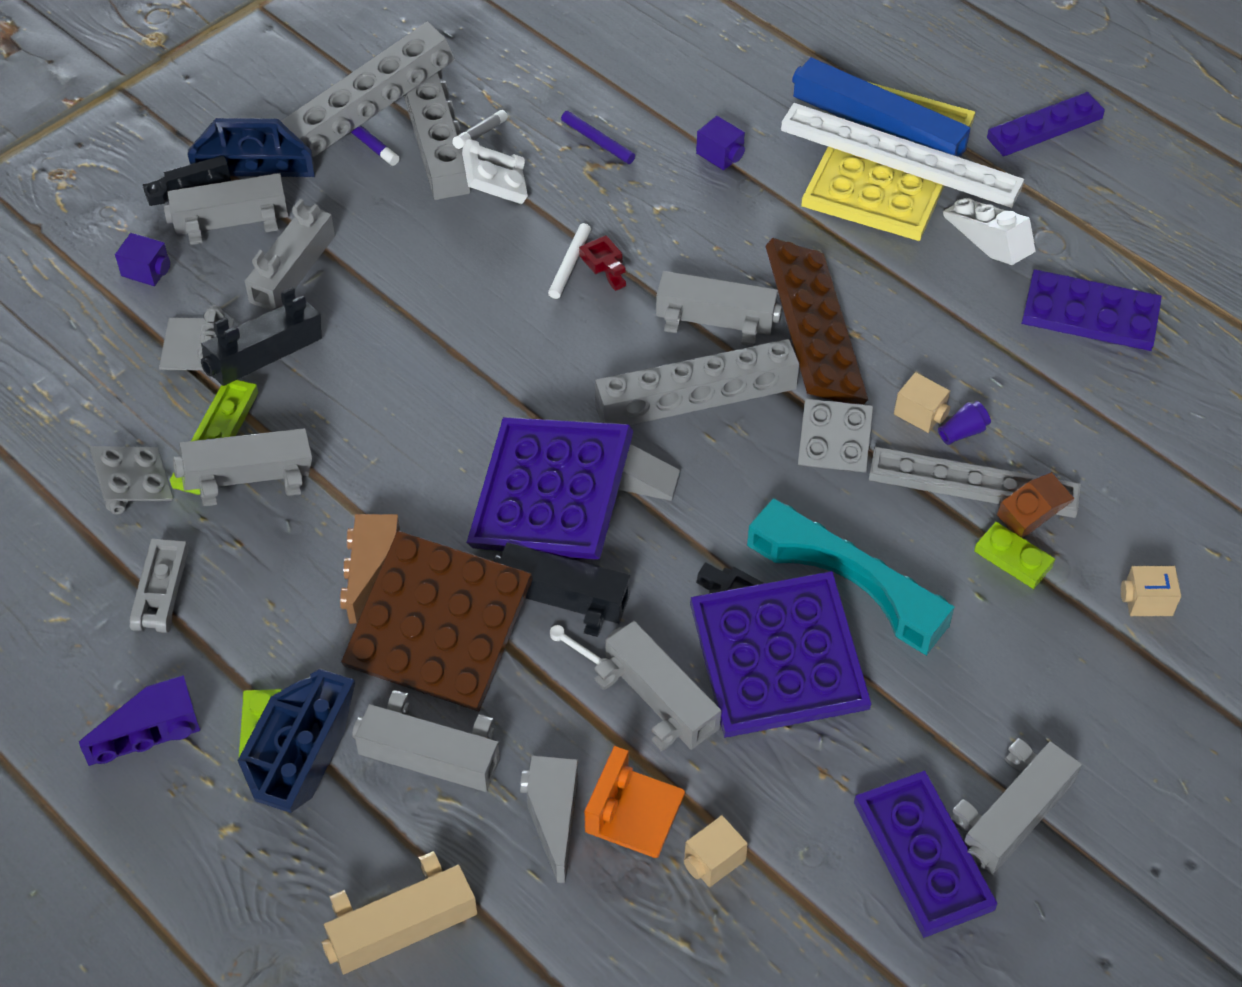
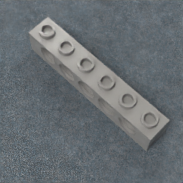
M427 21L284 118L281 122L312 150V156L315 157L452 63L455 59L446 38Z
M442 70L403 95L434 200L470 194L462 155L463 147L458 149L453 145V138L461 134L458 120H452V118H455L453 103L451 100L446 101L449 96L446 81H440L442 79Z
M789 339L601 378L595 380V406L601 423L633 425L796 390L799 362Z

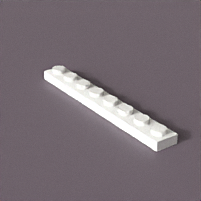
M793 103L782 121L781 131L1010 208L1013 207L1023 187V178L797 103Z

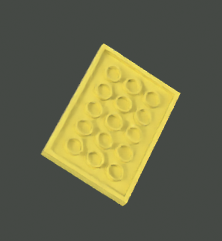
M871 83L969 127L973 124L975 111ZM828 146L802 197L801 206L920 241L945 185Z

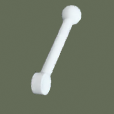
M555 625L551 627L550 637L552 640H562L597 665L607 659H601L567 636L562 626Z

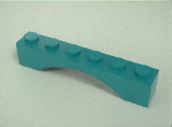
M773 498L749 525L748 547L776 564L795 563L815 566L832 571L852 581L867 592L881 607L892 626L895 637L927 656L950 627L955 607L949 604L944 597L929 592L919 586L912 578L899 574L889 568L882 560L869 556L859 550L852 542L839 538L829 532L822 524L813 522L799 514L792 506L784 505Z

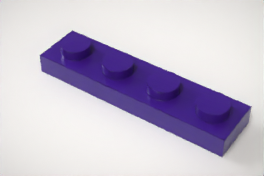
M1085 92L988 129L987 139L1004 157L1103 119L1105 109L1089 92Z

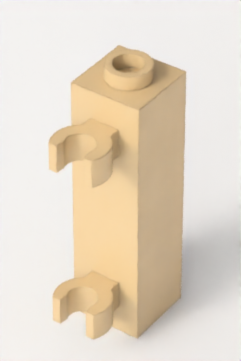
M432 851L419 857L422 864L421 870L425 877L424 880L354 911L345 890L329 896L336 919L324 923L328 939L321 941L329 963L338 962L344 975L476 916L475 896L460 865L458 864L442 871L435 852Z

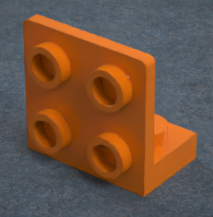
M614 746L585 808V833L650 857L658 858L684 799L685 791L682 788L634 772L633 768L628 766L629 751Z

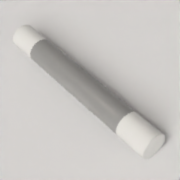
M499 110L454 137L453 145L460 149L464 146L467 139L475 140L505 122L508 118L507 113L504 110Z

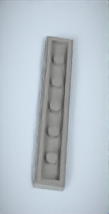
M875 447L869 481L1001 504L1003 500L1027 482L1041 476ZM1059 480L1075 499L1055 515L1076 518L1081 484Z

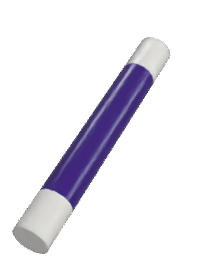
M360 125L351 131L354 136L391 166L398 163L399 156Z

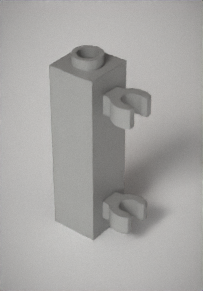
M280 173L167 191L169 204L164 205L167 224L173 223L176 235L188 234L190 245L203 243L201 231L264 221L265 232L278 231L276 219L288 217Z
M299 199L292 209L295 217L264 255V252L259 250L252 259L255 268L245 280L249 303L270 311L283 306L281 292L291 287L296 289L335 237L332 214L319 209L316 204L312 207L304 205L302 199Z
M663 271L656 295V316L665 317L664 331L677 333L680 320L742 330L741 344L754 346L757 333L771 335L773 322H780L782 304L777 303V289Z
M304 428L180 442L179 456L173 457L175 477H182L184 491L200 489L202 505L211 506L217 505L218 486L284 479L286 495H300L299 485L303 484L302 476H309L312 455Z
M635 621L624 628L619 627L611 632L607 640H605V658L607 659L600 662L594 668L599 674L595 677V681L603 690H606L621 676L663 720L652 728V732L656 735L652 738V742L660 751L667 749L678 737L692 750L720 729V708Z
M393 690L387 709L369 704L364 716L357 718L353 727L352 737L356 740L359 755L484 792L488 791L500 761L498 741L492 740L494 728L491 727L493 718L479 714L472 734L407 715L410 704L406 703L408 694Z
M1019 738L1009 747L1008 751L1010 753L1005 758V761L1013 768L1023 772L983 816L978 813L972 804L964 799L953 809L955 814L951 819L958 829L968 832L964 843L968 848L967 852L971 854L979 869H985L991 875H994L1075 783L1082 764L1051 741L1038 755L1033 752L1026 742Z

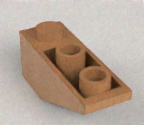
M355 514L354 528H348L347 548L351 549V557L344 559V578L348 579L347 588H341L340 605L341 609H347L349 624H357L396 532L400 531L398 514Z

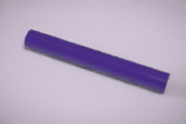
M565 111L562 114V122L625 163L631 164L634 161L635 154L571 112Z

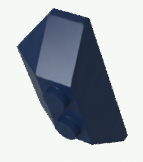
M215 118L188 149L190 165L224 156L230 176L259 177L280 173L281 177H315L312 150L279 119Z
M318 669L311 673L309 678L298 681L270 697L238 759L239 766L256 802L292 813L313 798L344 735L355 687L354 679Z

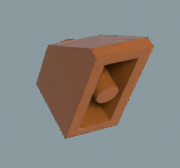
M1051 472L1027 482L1003 500L997 516L1010 531L1024 538L1074 501L1075 498Z

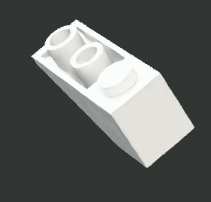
M971 198L959 199L953 206L943 211L944 217L992 259L1014 265L1036 252L1029 217L1016 214L1013 211L996 208L990 204H983Z

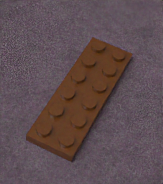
M772 238L765 247L807 394L842 403L864 405L868 401V396L824 253L795 245L792 242Z

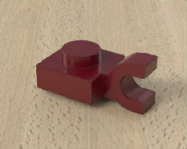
M607 235L579 247V256L595 275L604 271L609 284L615 291L626 287V281L621 276V274L626 272L622 264V252Z

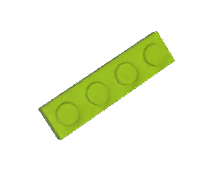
M235 380L225 386L221 385L191 441L236 436L258 395L257 384ZM173 473L170 478L172 488L184 491L182 477L176 478ZM200 489L185 490V492L200 495Z

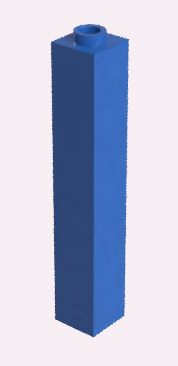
M812 57L802 67L799 66L793 75V97L837 117L957 157H961L966 151L971 127Z

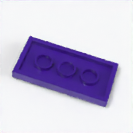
M1034 269L1021 324L1152 351L1162 296Z
M925 770L855 796L854 804L923 938L996 910L998 905L973 857L967 852V846Z

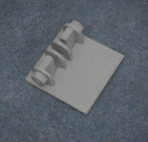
M216 305L210 306L205 311L204 318L168 319L159 370H203L201 366V359L203 358L201 343L216 337L214 322L225 318L221 307ZM227 318L229 328H232L234 319Z
M805 399L798 466L866 473L873 406Z
M90 446L104 501H106L105 506L112 514L118 515L123 513L128 501L173 500L158 447Z

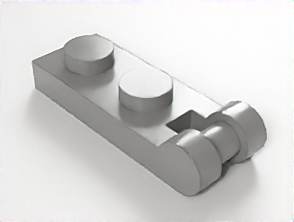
M151 539L131 611V630L144 631L145 628H155L156 632H170L172 613L189 550L186 541ZM148 607L158 608L157 614L147 613Z

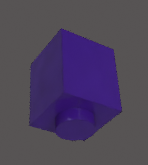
M715 116L697 131L696 154L720 169L725 170L742 158L745 152V132L719 116Z
M134 233L128 235L115 253L122 277L151 286H156L160 278L166 275L170 268V259L164 242Z

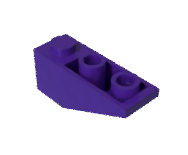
M184 675L146 686L83 737L79 744L88 766L105 764L113 761L116 757L132 752L147 751L154 745L170 740H182L192 733L199 732L200 727Z

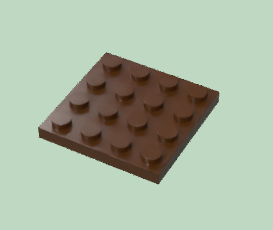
M397 531L341 663L345 667L480 712L533 577L531 573Z

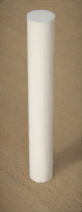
M582 223L579 225L548 291L549 296L554 299L560 298L579 257V247L585 244L590 234L591 227L588 224Z

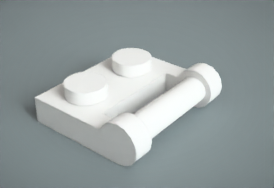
M472 139L466 140L462 149L468 187L522 204L528 197L523 174L524 158L515 154L509 156L480 146L479 142Z

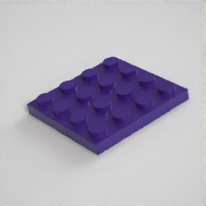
M503 417L466 543L473 549L503 551L508 542L557 556L600 560L632 440L633 429L628 424Z
M832 571L691 597L690 606L715 704L721 710L720 723L724 738L870 710L871 700Z

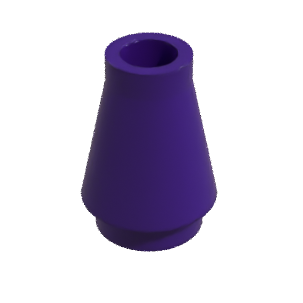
M975 401L972 404L967 402L944 425L938 428V433L943 442L950 445L955 441L984 432L986 426L991 423V419L987 410L980 402Z

